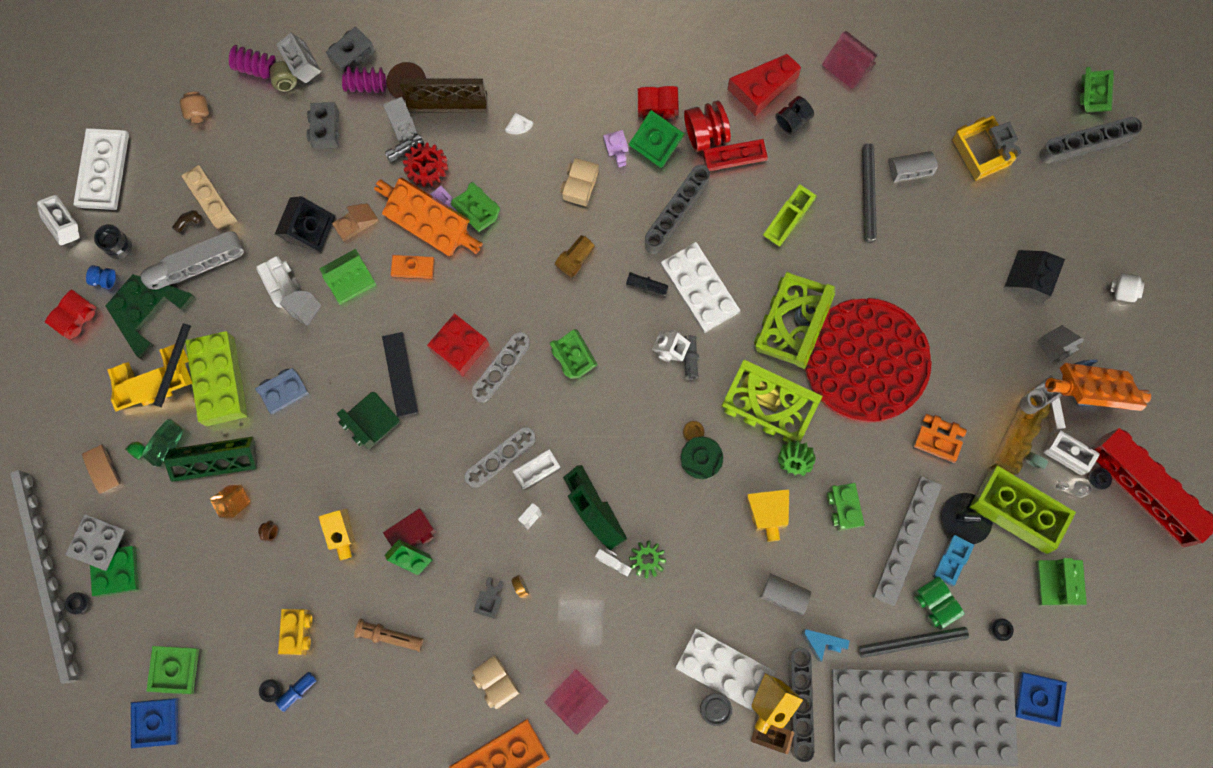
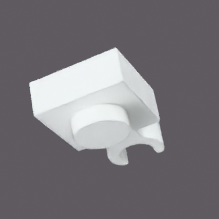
M608 549L604 551L598 550L595 559L628 577L632 568L617 560V554Z

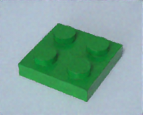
M651 110L628 145L660 168H663L685 133Z
M135 546L117 548L107 571L90 565L93 597L139 590Z

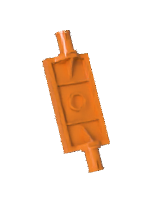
M399 178L395 187L387 184L382 179L377 181L376 185L379 187L375 186L374 190L388 198V202L382 212L384 216L448 256H452L455 249L461 245L475 254L480 251L481 248L479 246L482 247L483 243L470 236L467 231L470 219L404 178Z
M1064 363L1059 368L1063 374L1062 380L1049 378L1045 383V388H1048V392H1057L1064 396H1074L1078 404L1142 411L1147 406L1146 403L1151 399L1150 391L1138 389L1133 381V376L1128 371Z

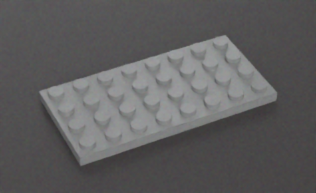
M832 669L834 762L1018 766L1013 672Z

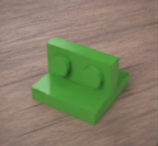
M356 248L319 268L324 281L340 305L376 286Z
M1063 558L1059 560L1036 561L1039 605H1087L1083 560Z

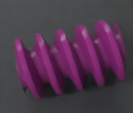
M234 45L229 52V66L232 70H238L241 73L246 72L248 75H254L262 79L270 77V67L276 63L275 55H271L268 59L267 53H263L261 56L260 51L256 50L253 54L252 49L246 51L245 47L242 46L238 50V46Z
M347 66L346 72L342 75V88L344 92H347L349 89L351 92L358 90V92L363 93L366 90L367 93H371L373 90L375 93H379L381 90L385 93L386 75L382 67L379 68L378 73L375 72L374 67H371V71L368 73L366 67H363L362 72H360L358 66H355V70L352 72L350 66Z

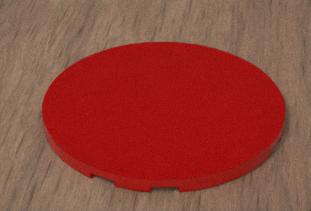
M875 298L850 299L838 303V305L829 309L804 372L812 391L823 396L821 402L832 412L853 421L881 422L904 413L923 394L931 374L930 346L925 333L922 332L916 320L897 305Z

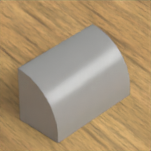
M931 151L888 159L893 182L932 176L938 169L937 160Z
M307 291L292 292L280 302V305L290 316L306 326L309 325L321 308V304Z
M770 573L760 598L798 615H804L811 597V591Z

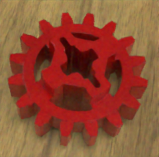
M426 142L425 147H422L420 143H418V149L411 147L412 153L405 154L408 160H403L404 172L408 174V180H413L416 186L421 182L424 188L426 183H429L432 187L435 180L440 183L439 177H445L444 170L448 169L447 158L443 156V150H438L435 144L431 148L428 142ZM413 169H415L416 172H420V175L416 174L413 171Z

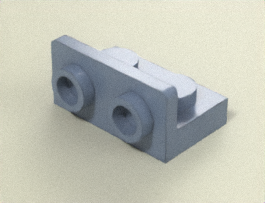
M294 368L280 371L278 376L262 381L255 388L270 414L276 413L309 394L300 375Z

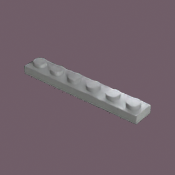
M922 476L919 478L873 598L891 606L896 605L942 487L941 484Z

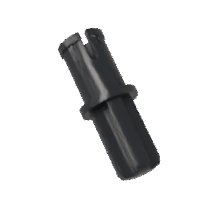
M630 272L626 281V285L642 289L645 293L649 291L665 296L668 291L667 284L652 280L649 276L646 278Z

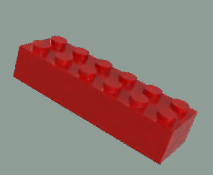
M1118 428L1104 435L1090 448L1100 453L1096 463L1101 468L1109 471L1112 479L1183 548L1203 544L1213 534V513L1205 510L1195 496L1188 494L1177 479L1168 475L1165 472L1164 466L1155 462L1144 447L1138 446L1127 431Z

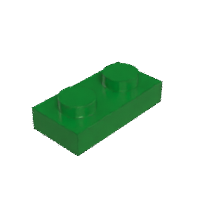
M398 540L384 555L387 561L416 575H419L432 561L430 554L401 540Z

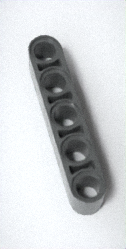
M1128 117L1052 138L1040 150V158L1045 163H1054L1130 142L1142 130V122L1136 117Z
M697 165L691 170L646 233L645 248L649 253L656 254L663 249L707 187L710 171L705 165ZM703 175L705 179L699 180L695 176ZM692 191L694 194L691 196H687L684 194V192ZM678 206L682 208V211L675 212L672 208ZM669 223L671 227L663 228L661 224ZM657 239L659 243L653 245L649 243V240Z
M795 648L789 653L788 657L789 687L806 700L807 706L802 711L797 709L790 718V731L794 732L791 752L798 761L809 762L815 753L812 659L807 649ZM798 651L805 655V661L801 665L797 664L794 659ZM799 674L803 675L806 679V684L801 688L795 684V678ZM800 721L806 722L808 727L804 734H799L796 728ZM806 745L808 754L801 758L797 753L798 747Z

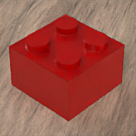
M454 313L427 346L434 355L463 377L489 347L487 338Z

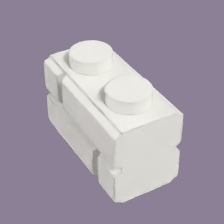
M57 195L37 202L40 218L59 245L67 244L79 238L78 224Z
M279 256L256 267L272 301L277 307H282L280 302L285 296L301 289L296 278H291L289 272L292 270L286 260L282 261Z
M1061 430L1051 436L1043 450V453L1080 475L1088 473L1092 469L1100 454L1093 449H1088V446Z

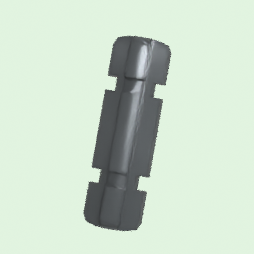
M417 134L412 137V140L408 139L396 145L395 149L391 148L385 154L388 160L393 162L398 159V156L402 157L406 153L412 152L411 147L418 148V143L423 146L424 141Z

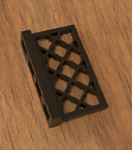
M400 78V87L409 112L487 113L488 94L487 90H485L483 79Z

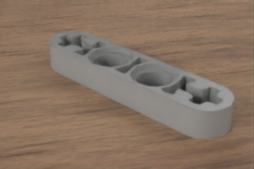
M518 332L510 338L473 386L472 395L477 402L485 403L489 401L530 347V341L525 333ZM523 338L525 345H520L516 349L517 353H519L518 355H516V353L513 351L517 346L516 340H522ZM510 354L514 359L511 364L506 365L502 362V357ZM492 371H499L501 377L497 381H491L489 374ZM484 380H486L490 385L494 386L492 389L490 388V386L486 388V396L481 395L480 397H478L479 394L477 390H483L486 386Z
M526 427L514 433L466 471V483L473 488H478L535 444L536 436L534 431ZM523 433H525L526 435L531 434V436L529 437L531 441L528 443L527 441H523L522 443H520L522 449L519 450L517 445L513 442V440L516 439L517 442H519L523 439ZM508 445L515 448V453L510 457L503 454V449ZM492 458L498 461L497 468L494 470L487 469L486 462ZM482 465L488 475L485 476L482 473L478 476L479 481L477 483L475 481L470 482L469 480L472 478L471 473L478 474L481 472L478 467Z

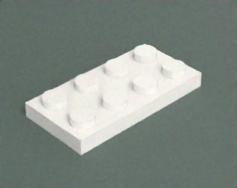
M86 128L73 203L75 207L117 210L129 138L127 131Z
M697 242L661 262L660 265L704 333L740 313L739 307Z
M695 629L675 668L753 712L755 711L752 709V703L764 674L766 673L771 676L775 674V671L698 629Z

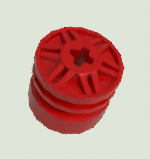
M719 100L713 101L712 106L706 103L704 105V114L698 106L684 110L686 131L695 152L709 149L710 138L716 146H719L721 141L724 144L731 141L729 119Z

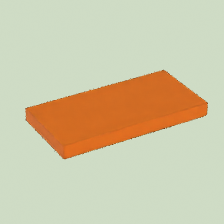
M527 718L455 762L449 768H536L549 760L550 757Z

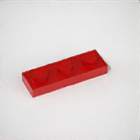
M764 139L703 150L705 165L709 168V171L767 161L768 159Z

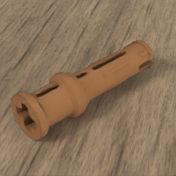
M361 618L356 625L354 638H367L372 640L373 643L382 641L420 652L424 640L423 638L386 629L380 623L375 625L364 622V619Z

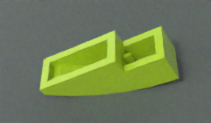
M799 184L763 236L780 247L814 203L817 195Z

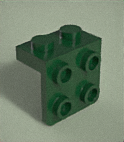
M370 392L350 411L346 412L342 408L336 413L340 418L338 423L345 431L350 429L354 434L351 438L359 447L364 445L367 449H371L400 423V419L376 392Z

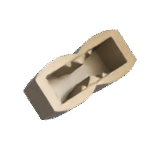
M575 158L573 163H569L567 175L569 176L567 181L562 182L560 189L563 200L587 207L598 177L599 164Z
M495 655L472 670L474 674L472 680L478 689L481 687L487 694L484 696V699L490 708L494 706L496 709H499L521 694Z

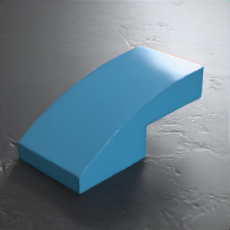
M953 535L935 569L933 577L939 576L944 583L952 587L955 586L963 566L966 565L974 544Z

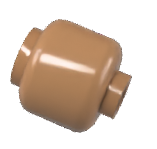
M199 92L183 94V98L180 99L183 118L191 120V123L203 122V118L209 115L206 97L200 95Z

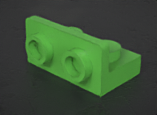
M856 484L832 485L829 487V492L826 495L828 504H832L834 513H831L833 526H837L838 531L865 526Z

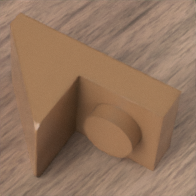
M365 203L346 207L349 213L333 222L332 225L342 240L346 242L379 221L369 204Z

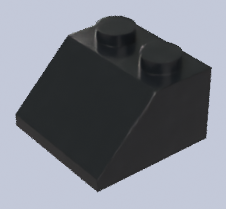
M302 196L290 197L274 235L291 244L321 252L336 215Z
M1018 250L1004 288L1044 303L1052 296L1065 259L1046 251Z

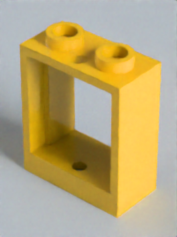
M994 115L988 118L981 117L970 126H961L956 130V134L952 139L975 181L1012 165L1016 159L1015 154L1009 152L1011 158L1009 161H1005L1003 158L1004 150L1000 148L997 150L1000 154L999 157L979 165L965 139L985 130L992 140L988 131L990 128L999 125Z

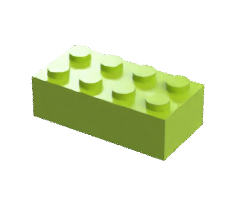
M228 331L186 340L185 344L198 422L207 427L247 418L248 413L235 337Z
M998 465L988 472L969 507L1045 554H1049L1058 548L1076 513Z

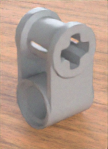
M1045 379L1020 400V407L1025 413L1033 414L1058 399L1062 394L1048 392V388H1045L1047 380ZM1030 398L1036 401L1037 406L1031 404Z

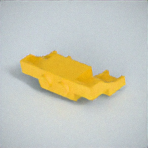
M175 344L159 350L164 367L136 377L129 362L107 369L112 385L111 402L115 412L138 403H142L145 406L155 401L154 398L157 396ZM184 348L166 398L173 395L172 391L193 384L185 365L189 360Z

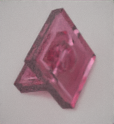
M844 31L822 66L850 88L854 89L862 77L876 65L874 60L878 55L849 32Z
M575 669L544 703L578 735L609 700Z

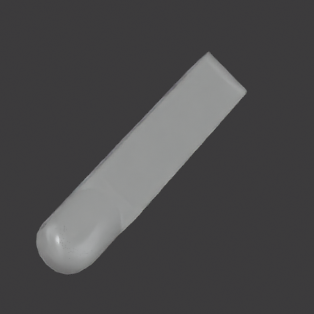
M233 231L225 232L166 256L159 263L144 269L141 273V281L147 288L156 290L234 260L244 252L237 233Z

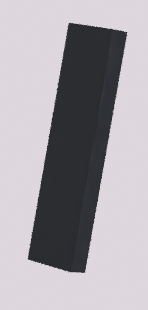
M399 332L382 336L397 417L401 418L419 414L404 333Z

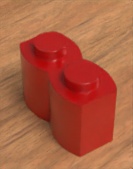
M678 87L637 88L638 117L645 119L651 110L664 119H672L675 116H679Z
M71 289L61 299L59 305L50 312L45 323L63 337L71 340L80 334L83 323L93 318L97 307Z

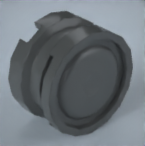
M712 693L703 699L700 705V713L708 724L721 726L730 720L732 705L726 696Z

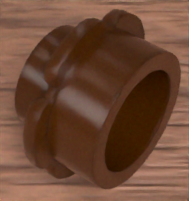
M271 520L262 523L258 529L260 539L262 541H273L278 534V526L273 524Z

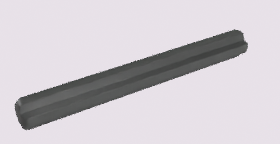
M864 144L862 147L865 241L873 242L877 238L874 145Z
M966 627L867 644L859 646V654L862 658L964 640L969 638V633Z

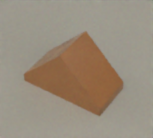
M774 725L769 727L766 734L754 728L751 742L788 755L794 732Z

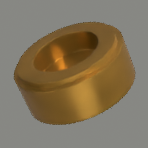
M690 421L683 428V436L686 441L694 437L704 436L705 433L703 425L697 421Z
M520 575L513 577L511 580L512 585L518 596L523 598L529 595L528 588Z

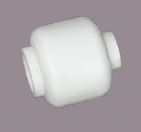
M1121 273L1117 280L1113 279L1110 292H1115L1114 297L1116 300L1133 303L1138 298H1142L1145 282H1142L1141 277L1138 275Z

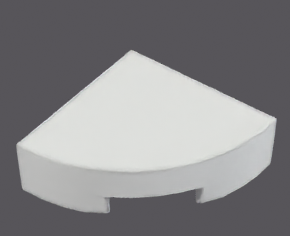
M515 113L505 131L510 134H521L528 131L533 126V122Z

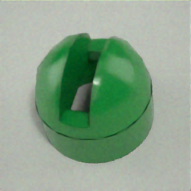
M132 442L125 448L137 460L145 453V447L140 442Z

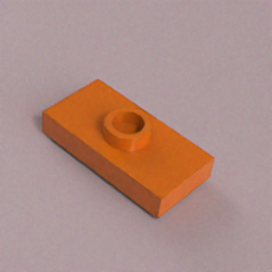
M392 255L391 276L433 279L435 259L434 257Z

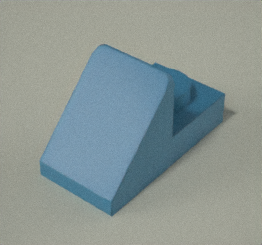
M807 629L802 630V636L818 662H822L825 645H828L827 650L841 653V649L846 650L849 647L850 640Z

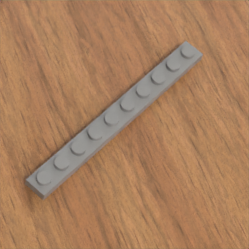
M17 470L11 472L10 475L60 683H73L79 680V668L77 663L74 662L72 655L74 647L68 638L67 632L69 627L62 614L63 603L58 597V582L52 573L53 562L48 556V541L42 532L43 521L37 511L38 500L33 495V480L28 473Z

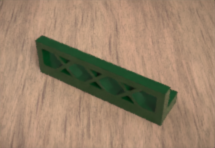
M253 436L168 449L163 460L171 482L257 468L253 453L255 446ZM248 455L250 463L242 464L236 461L238 456ZM223 459L229 462L227 467H220L215 462L216 460ZM201 462L208 467L206 470H198L193 466L195 463ZM173 466H181L187 470L185 473L175 474Z

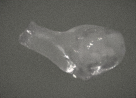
M1079 478L1069 483L1058 481L1056 489L1065 491L1074 497L1083 498L1091 493L1093 486L1087 479Z

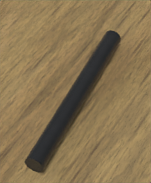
M183 323L153 404L161 408L163 406L191 325Z

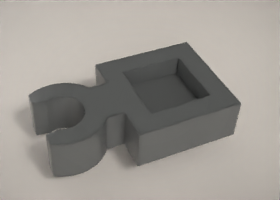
M1010 121L990 128L988 132L996 149L1003 148L1004 150L1003 158L1005 161H1009L1011 158L1009 152H1013L1016 158L1020 156V148L1014 145L1018 138Z
M488 577L486 581L487 592L480 590L473 612L495 619L502 597L496 595L503 588L504 583L500 580L499 585L493 588L491 586L493 578Z

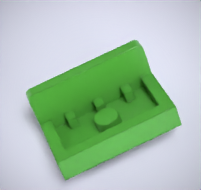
M1086 67V74H1082L1081 80L1082 87H1085L1084 93L1080 95L1081 105H1084L1086 113L1112 111L1114 71L1092 72L1091 67Z
M474 182L469 183L467 191L451 201V206L458 213L470 219L469 223L478 232L494 223L500 212V207L497 203L491 200Z
M573 329L558 341L553 340L550 342L552 354L556 359H559L563 373L570 379H578L598 365L577 329Z

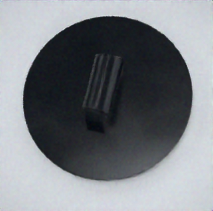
M959 493L952 496L945 503L942 510V523L951 538L953 535H956L972 544H977L986 539L990 534L993 522L969 508L976 495Z

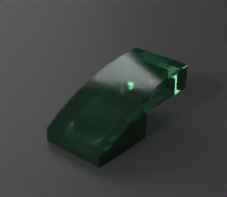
M167 419L149 440L142 457L154 467H161L169 448L177 447L184 429L172 419Z

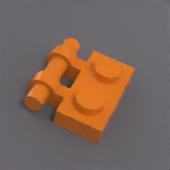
M926 413L923 421L929 423L930 428L920 427L913 447L955 463L963 444L962 441L955 439L956 435L964 437L967 429L960 427L958 423L944 421L938 415L932 416ZM938 427L948 431V436L937 432Z

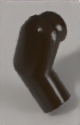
M196 210L183 213L172 228L181 233L189 222L192 221L194 224H199L202 220V215L198 214Z

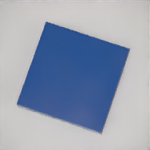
M1020 672L1015 701L1016 718L1061 727L1067 682Z
M178 698L131 702V748L178 744Z

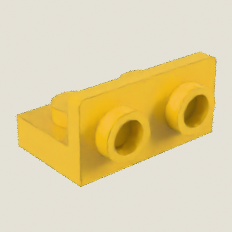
M281 609L278 654L307 655V650L311 646V638L308 637V629L312 626L310 610Z

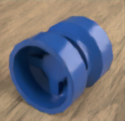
M91 265L86 273L88 285H100L104 289H111L114 286L116 280L114 269H101L100 266Z

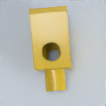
M789 489L747 494L745 498L755 530H766L767 542L779 541V528L787 527L789 522Z
M347 508L318 516L328 549L336 548L339 561L351 558L352 553L349 544L354 543L355 538ZM338 533L342 535L341 541L337 538Z
M765 673L752 703V709L759 715L754 727L764 734L767 733L771 725L784 728L803 699L783 680Z

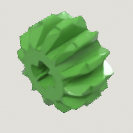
M789 440L787 445L783 444L778 455L780 469H786L787 474L794 473L795 477L797 474L804 476L807 472H811L816 460L813 448L808 447L807 442L801 444L799 440L796 443Z
M649 540L646 543V548L639 542L638 547L640 551L636 548L631 549L637 556H629L630 561H636L630 568L635 569L639 567L636 572L637 576L641 574L642 570L645 571V579L649 576L648 571H651L653 577H656L657 572L655 568L659 571L664 569L658 563H666L665 558H659L665 551L660 550L656 552L659 547L658 543L654 545L653 549L650 548L651 541ZM650 554L652 556L651 560H654L652 564L649 562L646 565L643 564L644 559H641L642 556L647 557Z

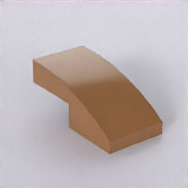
M103 444L82 453L88 473L99 494L121 484L111 465L113 462Z

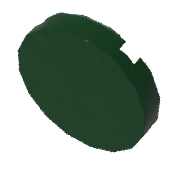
M704 436L694 437L687 441L680 454L681 466L685 472L697 479H707L717 474L722 467L724 459L719 444L713 439Z

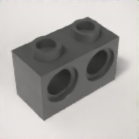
M310 103V110L307 111V119L310 123V129H307L308 142L312 144L314 149L338 148L339 109L336 103ZM327 114L324 118H319L321 115ZM326 133L325 136L319 137L320 134Z

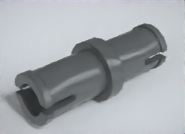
M688 335L689 339L687 340L691 343L683 361H685V379L693 380V376L694 379L699 378L697 365L699 354H697L696 346L697 337Z

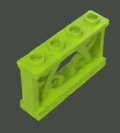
M786 272L785 276L781 277L778 282L777 289L779 291L771 299V310L769 315L765 314L762 326L764 327L761 333H757L754 345H756L758 353L778 358L805 369L834 299L835 286L821 284ZM793 285L800 286L803 290V297H799L797 290H795L794 295H788V289ZM807 289L822 293V296H808ZM806 305H809V309L814 308L815 312L808 314L806 312ZM801 306L802 314L810 322V326H799L789 334L783 323L782 316L788 311ZM774 322H776L777 328H772ZM799 332H803L805 334V337L803 339H799L798 335L796 336L795 340L793 339V337ZM771 335H775L777 338L773 343L780 342L782 338L784 342L779 347L773 348L768 345L767 340ZM789 345L798 355L796 356L783 350Z
M744 359L721 407L725 409L724 413L732 417H736L737 414L744 418L743 422L753 427L758 424L764 427L762 431L772 436L777 433L783 436V441L788 443L790 440L795 443L797 440L801 442L823 396ZM744 371L749 373L748 388H736ZM760 382H766V390H755V386L761 388L759 386ZM776 386L781 388L779 398L786 410L772 415H764L756 395L768 394ZM739 392H747L749 397L745 396L739 399L745 401V406L742 408L736 407L733 403L734 395ZM785 395H793V400L789 402L794 405L789 406L784 399ZM809 401L812 405L804 420L797 411ZM752 407L756 417L746 412L749 411ZM792 414L800 422V427L795 432H789L785 428L787 422L794 425L793 419L789 417ZM779 421V428L769 424V422Z

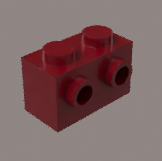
M421 508L383 532L391 547L398 540L414 547L420 543L424 545L434 538L433 535L437 533Z

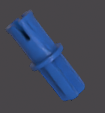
M307 672L294 685L290 684L289 689L275 701V704L280 710L285 712L298 698H303V694L317 681L316 677L311 672Z

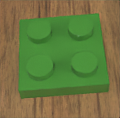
M152 646L146 692L194 694L199 649Z

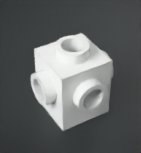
M670 330L669 332L660 331L652 350L658 353V357L664 361H683L691 342L675 330Z

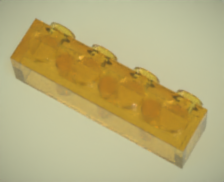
M1030 398L1031 404L1037 406L1036 401ZM1047 404L1033 414L1025 413L1019 405L990 463V469L998 465L1013 475L1019 474L1023 467L1022 461L1029 454L1033 446L1031 442L1039 434L1043 418L1045 419L1050 412V404Z

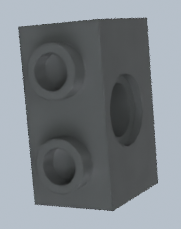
M355 26L352 30L347 31L337 43H333L326 51L330 62L343 74L346 72L347 66H350L351 71H354L355 66L361 65L376 51L372 42Z

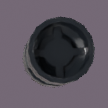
M797 96L788 103V107H784L776 113L775 118L779 126L787 134L792 135L801 128L802 124H806L814 117V110L806 99Z
M110 224L103 225L95 232V244L111 258L122 259L130 253L132 248L131 240L116 226Z

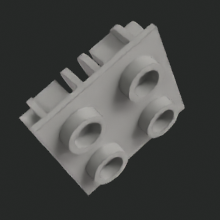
M84 514L65 555L107 571L125 530Z

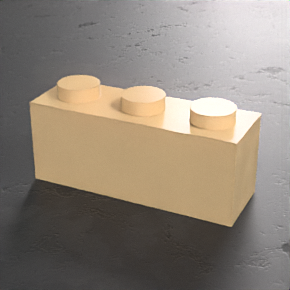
M200 165L181 175L212 224L220 232L238 222Z

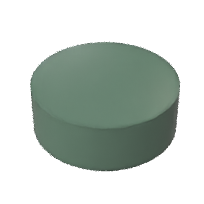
M1028 452L1025 457L1027 463L1041 470L1045 469L1049 463L1043 457L1032 452Z

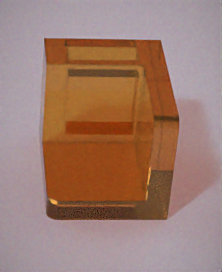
M228 485L210 499L219 518H233L250 504V500L242 485Z

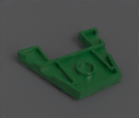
M132 274L105 307L135 355L142 360L154 345L140 335L138 331L166 299L184 311L195 296L168 285L156 290L149 289L141 281V276Z

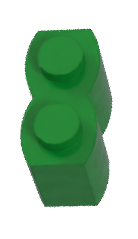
M939 576L914 591L916 603L920 608L927 610L929 614L927 618L934 628L944 629L965 615L962 607Z

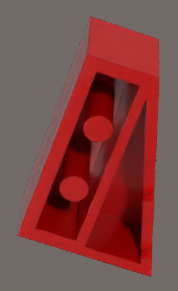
M785 54L729 78L727 89L756 116L799 78L801 66L792 57Z

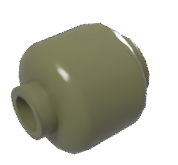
M278 61L270 67L271 84L275 89L287 92L296 86L297 77L292 75L285 61Z

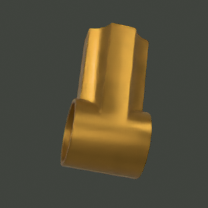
M580 235L568 251L565 250L559 255L554 265L572 278L579 271L582 262L592 252L595 245L586 236Z

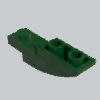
M577 465L563 477L571 492L568 498L591 532L610 551L614 550L627 537L608 502L601 501L584 467Z

